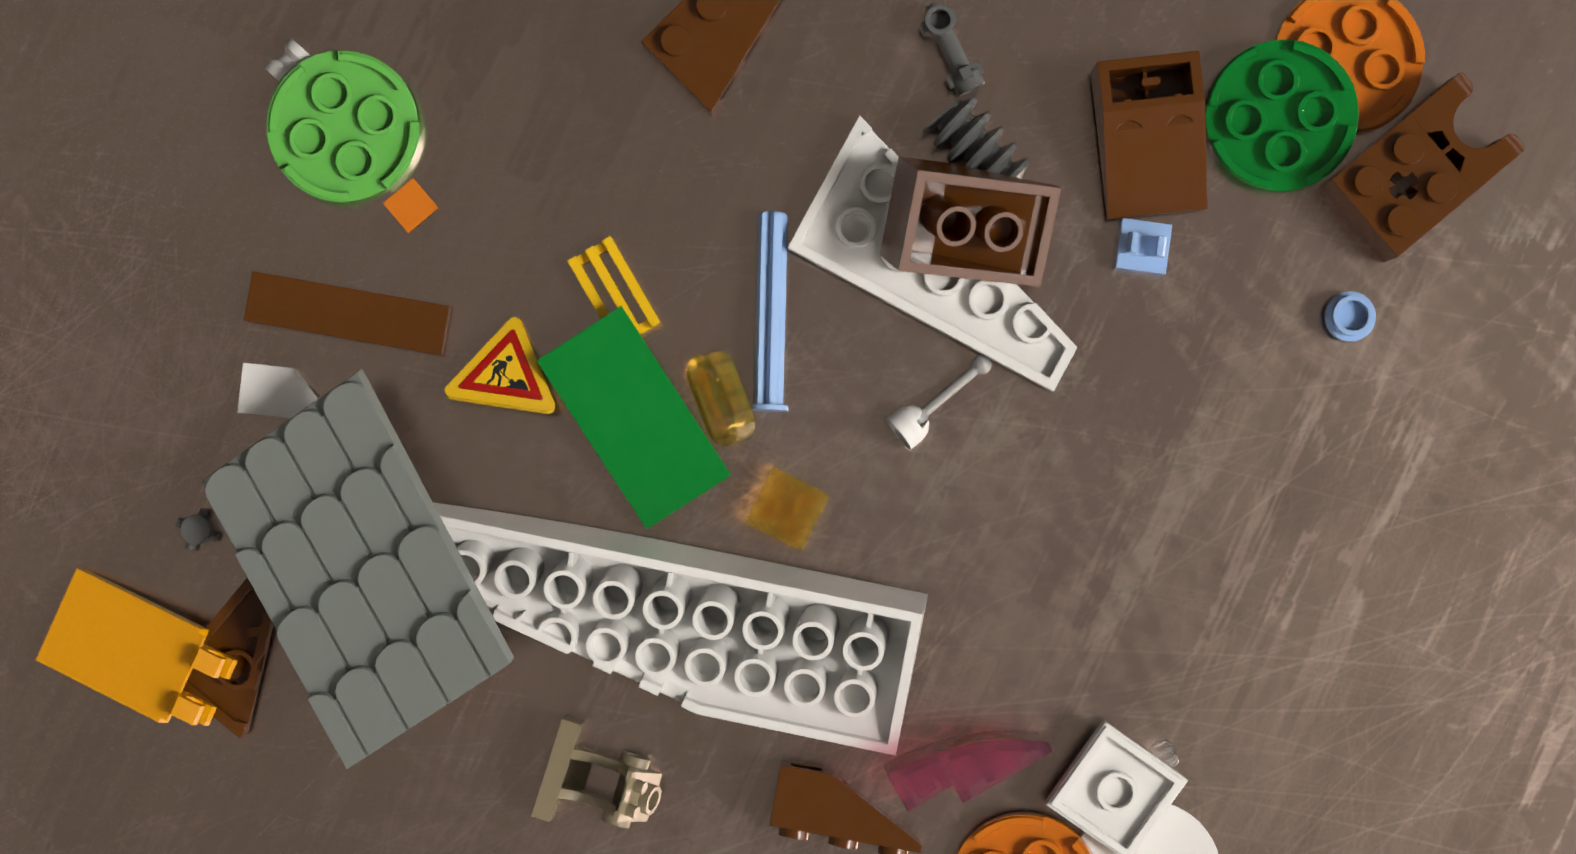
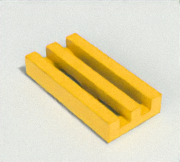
M611 236L605 238L596 246L586 249L585 252L577 257L574 256L567 260L600 319L609 314L583 268V265L590 261L617 308L622 305L641 335L661 324ZM609 252L647 318L644 322L638 324L602 262L600 258L602 254Z

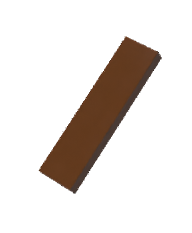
M252 271L243 321L444 356L452 307Z

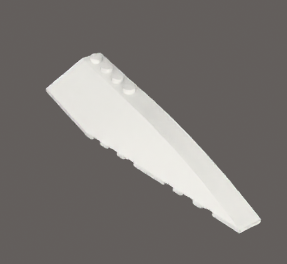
M433 502L496 622L563 653L573 652L593 661L592 666L609 674L614 671L640 683L639 688L658 696L660 692L682 702L681 707L693 713L896 756L928 594L633 534Z

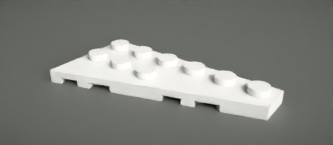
M859 115L791 240L788 250L990 358L1042 388L1054 392L1077 346L1017 284L898 271L880 256L899 156L892 149H889L874 133L869 124Z

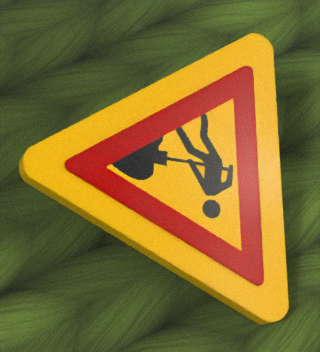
M517 317L510 318L444 389L445 396L449 400L543 414H551L555 410V402L541 368L536 361L537 358L523 324Z

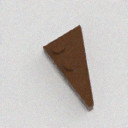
M248 578L245 579L206 627L209 629L204 644L238 660L230 679H224L220 676L213 678L193 668L183 691L216 706L217 709L213 717L239 739L249 732L274 626Z

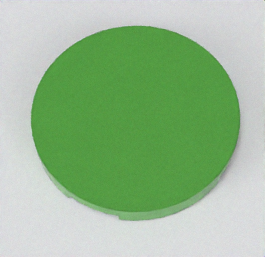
M329 50L316 53L290 68L272 92L265 120L269 149L284 175L302 191L319 199L340 203L371 197L395 184L407 170L414 157L420 132L416 105L411 92L402 78L392 68L375 57L352 50Z

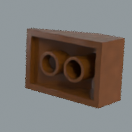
M899 156L880 256L898 271L1041 287L1061 187L946 162Z

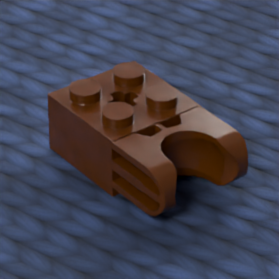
M1463 72L1447 80L1320 186L1383 262L1399 257L1524 152L1525 145L1514 134H1507L1501 139L1495 140L1486 148H1473L1459 140L1454 132L1453 120L1455 112L1459 105L1473 92V84ZM1390 178L1394 181L1399 180L1402 183L1405 195L1396 198L1392 196L1389 188L1395 184Z

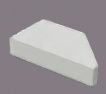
M243 363L237 413L291 418L319 398L308 386L309 384L297 369Z

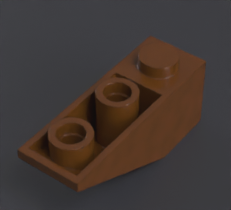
M781 760L770 817V826L779 827L778 835L791 839L808 840L809 833L829 836L828 844L846 849H858L859 842L879 845V854H908L909 851L921 853L922 845L917 836L831 769Z

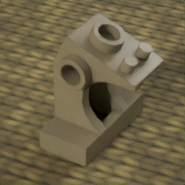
M565 715L561 720L531 817L551 822L556 814L560 799H568L603 810L600 819L614 826L629 828L631 822H647L649 815L653 814L661 798L659 783L663 773L649 768L650 759L632 752L622 751L620 758L578 745L585 720ZM592 764L620 773L613 798L585 789Z

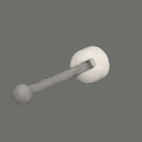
M982 354L975 356L972 366L925 406L920 408L914 405H906L898 408L885 419L887 425L896 437L911 450L928 433V415L977 374L989 372L992 367L991 359Z

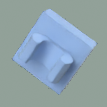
M1122 218L1119 225L1114 269L1159 276L1166 275L1172 225Z

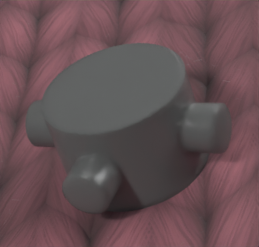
M200 508L197 515H190L185 519L178 518L176 527L180 528L181 536L187 542L186 549L195 551L196 546L199 544H205L210 540L214 542L218 540L219 532L215 531L214 523L208 517L209 510Z

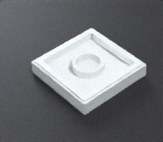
M1103 719L1047 797L1045 803L1114 853L1136 854L1188 782V779Z

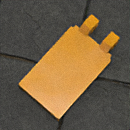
M80 568L75 570L36 658V661L158 723H168L171 716H174L191 725L200 723L204 726H209L217 707L193 694L183 691L192 669L194 668L213 678L220 676L224 679H230L238 660L204 644L209 629L87 569Z

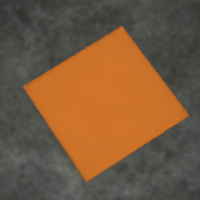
M414 178L383 202L384 206L407 233H410L438 209V206Z

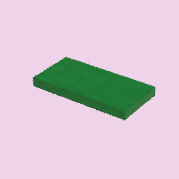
M622 305L536 360L646 530L731 475Z

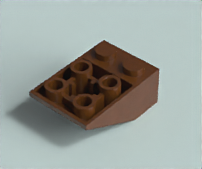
M1199 51L1098 61L1091 70L1107 220L1207 209L1205 98Z

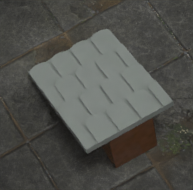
M363 369L354 373L202 480L206 497L237 551L234 555L277 630L278 640L309 694L307 700L346 769L465 694L490 676L496 674L508 666L514 659L509 646Z

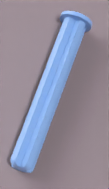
M764 211L758 215L753 404L748 405V410L788 411V406L783 405L788 217L780 211Z

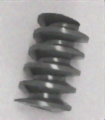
M976 95L962 101L960 99L957 100L922 130L923 134L937 129L940 130L933 142L936 149L952 144L953 147L946 158V161L951 164L965 160L964 166L1023 178L1024 172L1031 162L1028 157L1015 162L1011 160L1018 146L1015 142L1001 147L997 144L1005 131L1002 126L990 131L985 130V126L992 115L989 111L976 116L971 113L979 100Z

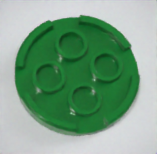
M1297 40L1267 41L1251 46L1236 55L1226 64L1215 79L1206 104L1207 134L1219 161L1241 181L1259 189L1270 191L1301 189L1327 177L1347 156L1358 129L1359 106L1357 95L1345 69L1324 50Z

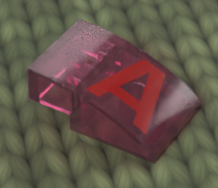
M1016 730L984 731L932 742L909 751L883 765L890 782L907 811H910L951 786L955 788L960 799L965 803L1053 752V750L1038 732Z

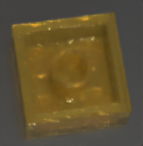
M773 466L745 523L802 551L830 495Z

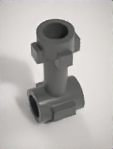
M937 1L926 6V15L919 28L924 37L937 40L952 71L950 75L945 77L950 90L955 88L958 97L984 85L985 81L982 74L985 71L980 61L970 64L953 29L954 24L959 19L954 7L950 8L947 5L938 4Z

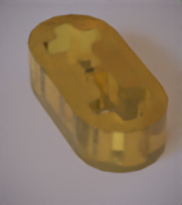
M713 350L694 356L687 366V380L710 438L721 446H729L746 440L754 431L755 419L731 357L720 350ZM710 370H712V372H713V375H714V378H713V379L710 377V373H709ZM727 417H730L731 419V426L728 423Z

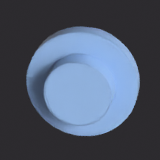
M1354 291L1340 293L1333 297L1326 306L1324 313L1325 325L1328 331L1339 340L1346 342L1360 340L1366 337L1375 325V308L1372 302L1361 293Z

